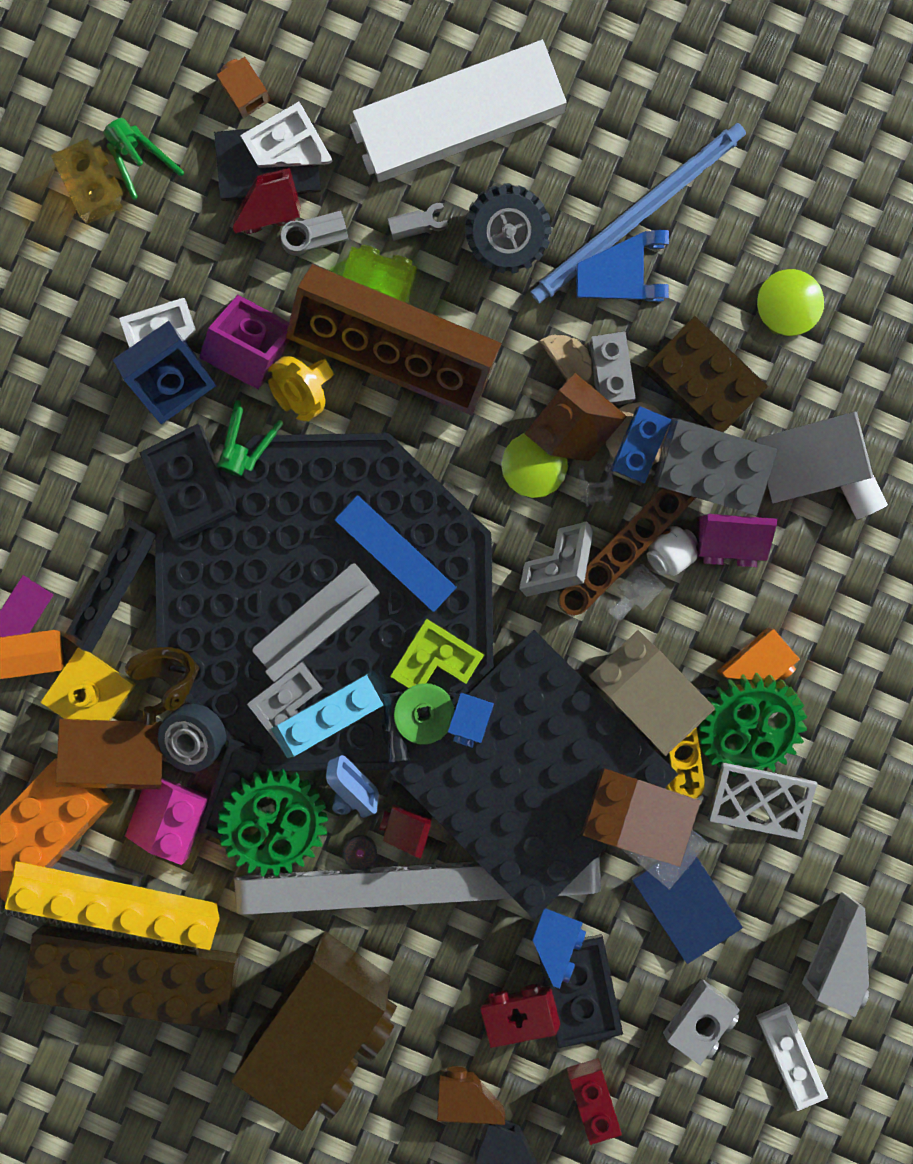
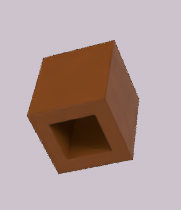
M245 56L240 60L233 59L227 62L221 68V72L217 74L221 86L243 119L271 101L265 86Z

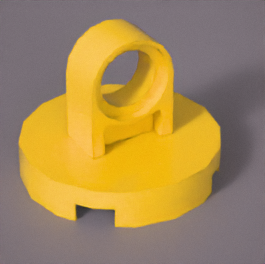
M283 356L268 368V372H272V378L268 380L270 390L276 401L286 412L292 409L295 413L299 414L296 419L309 422L324 410L325 396L321 385L334 375L326 359H322L307 367L302 361L294 357Z

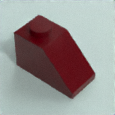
M393 804L391 812L384 811L379 830L385 832L383 841L415 857L421 858L431 827L432 815Z

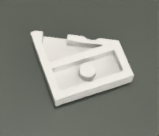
M300 102L241 135L259 168L325 165L333 162Z

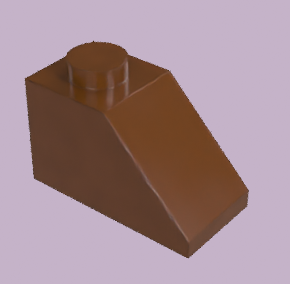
M451 1066L447 1070H440L437 1121L505 1125L504 1106L474 1072H467L466 1068Z

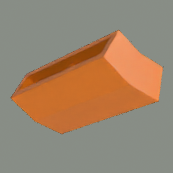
M58 630L0 637V679L61 671L65 666L61 634Z

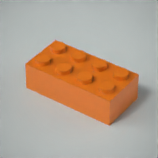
M57 758L0 815V898L4 902H6L7 891L16 861L52 868L62 855L114 803L99 788L56 787Z

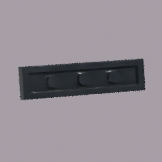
M128 520L64 635L67 639L82 650L92 653L112 615L117 610L127 588L133 581L142 561L150 551L152 543L157 536L139 523Z

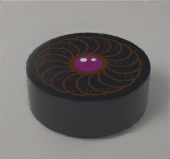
M365 835L352 837L344 847V860L352 869H368L374 864L377 857L375 842Z

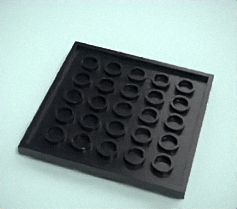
M533 630L468 694L494 703L482 743L474 741L473 747L454 742L455 735L447 732L444 737L436 742L418 744L409 753L410 760L401 761L390 773L498 884L535 919L609 845L581 834L601 769L605 768L665 788L678 773Z

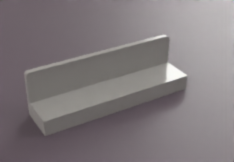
M351 564L253 648V652L268 670L265 672L275 682L377 597L380 592L356 564Z

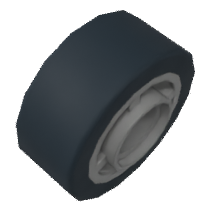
M186 704L176 709L164 719L159 727L157 739L160 751L169 763L177 769L186 772H198L211 765L220 756L225 748L227 736L223 723L213 711L198 704Z

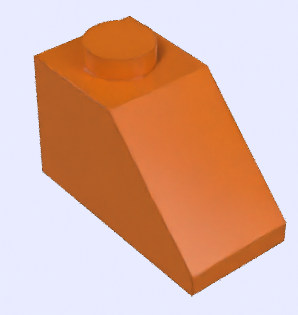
M766 628L718 669L717 672L726 678L740 679L741 675L744 674L748 680H752L754 674L758 673L763 681L768 675H772L775 681L777 679L785 680L796 670L794 664L800 659L775 629Z

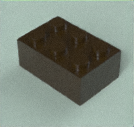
M696 316L643 369L700 426L720 432H725L768 387Z

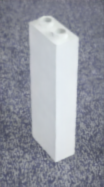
M542 39L353 111L355 122L351 123L350 126L356 143L363 142L367 154L362 155L368 174L375 173L379 183L565 113L567 102Z

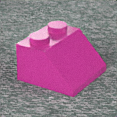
M162 778L161 789H142L125 837L150 854L182 865L190 856L210 795Z

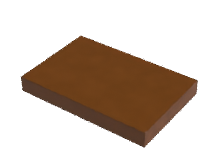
M59 719L56 787L161 789L162 752L160 751L157 738L162 722L146 725L139 721Z

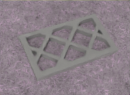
M723 762L707 820L802 840L818 784L816 781ZM729 771L744 774L746 777L745 781L733 789H730L727 784ZM761 778L775 780L779 786L763 796L755 782ZM794 784L807 787L805 796L795 803L788 788ZM751 786L758 800L742 810L735 795ZM783 792L790 807L774 816L767 802ZM730 799L737 814L732 817L718 815L720 805ZM762 806L770 819L761 824L749 821L746 816ZM795 813L798 818L796 829L781 828L779 822Z

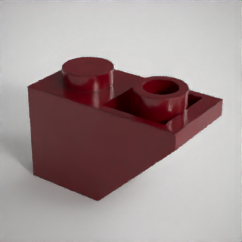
M290 168L256 177L235 214L233 223L235 233L244 231L245 234H252L261 231L264 228L263 226L275 223L277 226H285L286 223L300 218L301 205Z

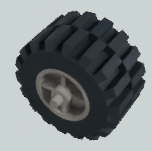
M503 183L502 186H491L486 192L482 191L477 195L478 198L469 206V212L465 218V235L469 248L478 261L480 260L488 269H496L498 273H505V271L518 273V269L524 267L527 270L532 267L531 263L533 261L541 259L543 256L542 251L544 248L547 249L550 243L548 240L549 234H551L549 214L540 199L525 187L515 186L511 183Z

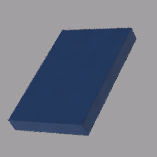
M687 844L680 867L658 860L631 878L687 964L743 928L689 844Z

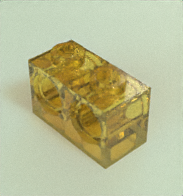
M86 138L51 155L79 217L86 224L123 208L119 199L123 195L122 189L115 176L109 178L105 170V166L109 165V162L101 146L94 147L89 139ZM90 159V165L86 170H76L80 160ZM104 189L103 198L98 202H91L90 198L93 191Z

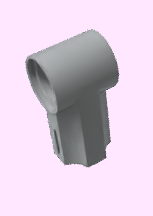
M341 211L303 221H290L285 224L281 231L282 246L288 254L293 256H301L307 251L349 240ZM292 231H300L305 235L306 240L300 246H292L286 239L287 235Z

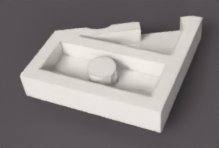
M185 298L119 318L129 348L168 320L184 341L196 331Z

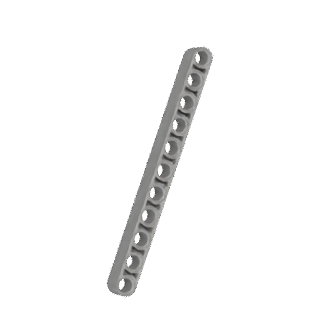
M599 856L558 896L601 892ZM478 862L376 867L365 870L342 869L292 872L290 874L279 873L277 877L274 874H265L264 877L258 874L234 878L237 914L513 899Z

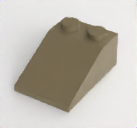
M639 630L589 676L601 691L665 756L715 710V707Z

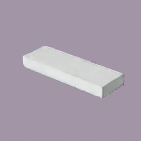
M784 1003L756 1015L796 1110H802L827 1099L828 1096L789 1005Z

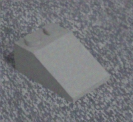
M841 892L802 984L817 1001L856 1017L858 1010L864 1008L869 997V991L867 990L869 987L866 916L865 908L849 895Z

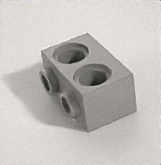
M626 332L592 336L588 345L592 359L595 390L614 406L632 403L635 400Z

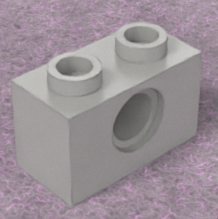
M701 978L663 1031V1034L668 1043L701 1066L705 1059L709 1060L716 1053L719 1047L718 1040L723 1033L731 1031L736 1025L739 1018L737 1014L740 1010L734 1001ZM703 1017L712 1019L708 1028L704 1030L696 1028V1023L699 1019Z

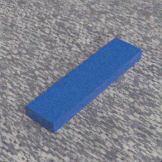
M358 495L335 519L338 524L433 612L457 588Z

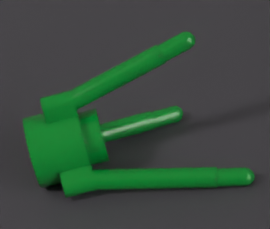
M118 118L105 127L103 134L109 141L106 147L112 154L133 200H136L138 196L120 152L122 155L129 154L135 163L141 166L143 161L135 150L138 146L137 140L179 176L184 175V171L147 139L136 125L130 126L124 118Z
M240 400L235 401L224 448L216 466L218 469L238 477L242 476L244 469L252 472L257 459L283 426L281 420L277 421L251 456L248 457V449L235 443L243 413Z

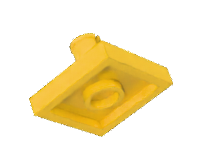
M78 647L41 703L64 719L111 721L136 684L92 653Z

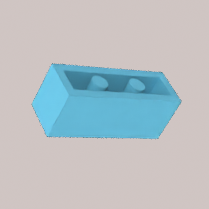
M366 675L275 725L271 730L286 757L290 758L383 706V703Z

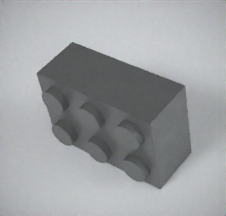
M672 418L652 484L757 516L778 449L681 419Z

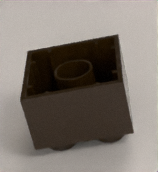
M325 931L249 1040L231 1082L301 1131L304 1130L316 1111L331 1120L340 1110L354 1086V1082L350 1078L358 1065V1061L353 1058L358 1052L369 1061H372L382 1049L394 1028V1024L390 1019L397 1005L387 999L391 976Z

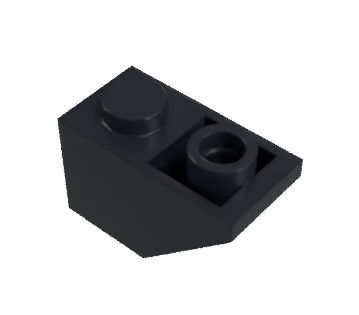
M505 1120V1125H484L475 1150V1164H538L520 1125Z

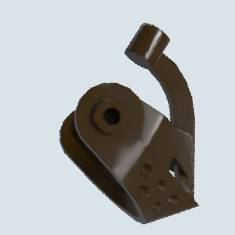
M171 647L151 648L134 655L126 663L125 672L129 677L135 680L156 677L171 686L165 692L159 704L144 707L142 717L144 724H155L156 716L167 710L174 711L185 703L186 696L189 694L199 670L197 663L186 652ZM170 667H185V672L170 670Z

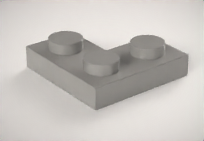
M588 522L559 528L553 555L525 562L520 590L526 597L584 584L593 535V528Z
M301 662L247 705L279 745L271 728L297 714L298 711L296 709L323 688L304 663Z

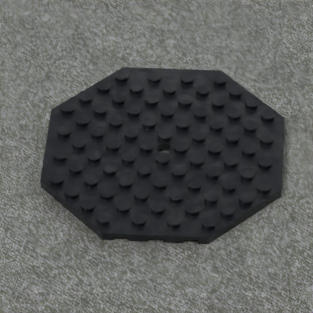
M389 433L276 435L255 462L252 472L244 469L242 476L238 477L220 470L237 511L236 515L178 543L173 540L168 526L156 536L157 648L171 647L180 649L189 654L197 663L199 670L191 690L186 696V701L189 704L205 706L213 711L223 723L228 741L233 739L262 750L263 752L256 768L259 772L267 771L268 768L271 771H280L281 769H285V771H327L329 760L341 755L345 756L358 770L394 769L401 761L388 762L386 731L383 732L382 725L385 724L384 704L298 755L287 758L277 742L247 705L275 683L265 672L268 669L255 655L253 648L351 564H356L378 589L380 594L293 667L295 668L303 662L323 688L296 710L300 712L366 675L382 703V694L404 693L409 688L390 676L426 619L484 654L467 683L462 682L438 666L426 684H433L442 688L450 696L455 707L460 694H468L494 667L491 532ZM254 435L246 443L245 448L248 449V457L251 456L266 435ZM357 495L457 587L434 612L335 521L337 516ZM171 666L170 670L185 672V667ZM427 706L419 707L417 710L419 718L427 717L429 714ZM407 740L409 754L418 744Z

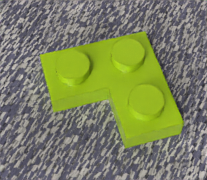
M426 619L390 677L410 688L418 684H426L438 666L462 682L467 683L484 654Z

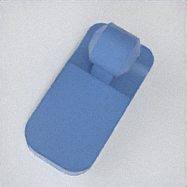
M341 755L329 760L326 779L329 786L337 793L333 800V811L337 814L345 815L351 809H356L362 818L375 814L379 797L376 786L345 756Z

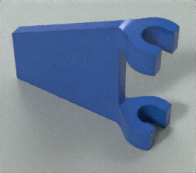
M653 230L642 232L577 263L576 298L627 299L649 302H663L664 299H668L669 284L644 285V247L664 249V245L669 244V231Z

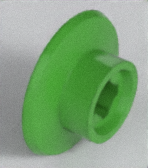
M418 684L407 689L398 699L394 711L395 724L399 732L407 740L417 744H430L440 740L447 734L454 715V705L450 696L442 688L433 684ZM427 706L428 716L419 718L418 708Z

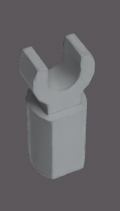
M443 203L432 204L426 212L421 213L418 210L388 218L393 241L425 233V229L428 228L434 231H442L448 228L447 220L436 222L433 219L435 213L444 211Z

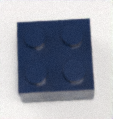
M169 320L113 359L124 381L161 425L216 386L203 364Z

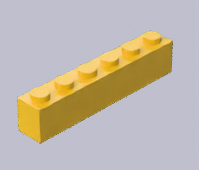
M16 861L4 908L6 910L206 950L211 949L219 922L217 903L18 861Z

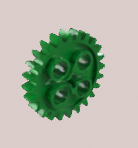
M755 673L752 681L749 682L743 674L740 677V684L735 685L729 679V689L725 691L717 687L716 691L719 694L717 699L712 697L706 698L715 707V710L698 725L701 731L698 733V739L702 744L700 746L707 755L711 764H717L720 770L721 764L724 762L763 771L765 767H768L772 772H775V763L777 761L784 765L787 764V760L784 757L786 753L791 755L797 754L793 744H803L804 742L798 734L807 731V727L802 722L807 719V715L802 709L804 704L797 697L798 695L793 688H788L782 679L776 682L772 675H768L763 681L760 675ZM748 704L746 708L738 711L742 705ZM778 712L776 716L768 719L773 713ZM735 734L734 737L726 740L728 736ZM765 742L762 746L757 747L760 743ZM730 771L733 777H736L739 774L737 772Z
M268 768L266 778L261 779L255 771L253 772V782L249 783L246 779L241 778L243 787L241 790L235 787L230 788L234 799L223 798L222 800L223 806L227 810L218 811L219 820L223 821L217 824L218 833L223 834L220 837L221 846H228L226 848L228 858L236 855V866L239 867L247 862L248 873H251L257 866L263 877L268 868L273 869L275 877L279 875L280 867H285L290 874L292 873V863L296 862L299 866L304 867L302 858L304 855L311 858L315 857L312 846L322 847L323 844L318 835L327 834L326 827L322 824L328 821L326 812H322L326 806L323 800H318L320 797L318 789L310 790L311 784L308 779L299 784L300 778L297 772L287 779L285 769L280 770L278 777H273L271 769ZM264 797L273 799L272 803L268 806H259L257 804ZM284 797H287L288 799L285 800L280 807V802L282 801V799ZM294 810L303 811V814L296 819L288 818L289 813ZM267 822H268V823H271V825H270V827H269V830H268ZM247 827L258 828L257 832L253 835L242 834L243 830ZM266 838L264 846L262 848H259L258 846H260ZM279 839L288 841L285 846L280 848L272 846Z

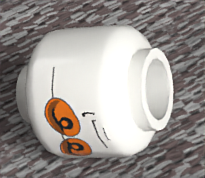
M670 526L648 547V561L654 570L660 574L678 575L697 559V539L688 529L683 530L677 526Z

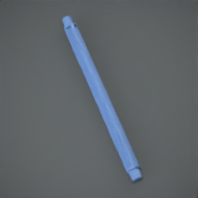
M736 123L729 130H723L718 137L706 145L697 155L684 163L548 276L541 279L539 285L530 291L532 297L538 303H541L548 296L552 297L555 292L575 277L577 263L612 247L643 219L651 215L700 175L703 170L711 166L731 148L737 146V141L746 135L744 128L739 123Z

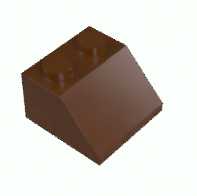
M574 373L525 432V435L550 456L590 461L627 416L579 375Z

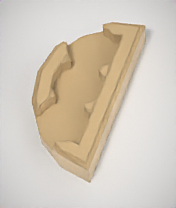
M550 335L539 341L566 381L576 373L587 383L589 382L592 374V359L587 348L578 339L565 335Z

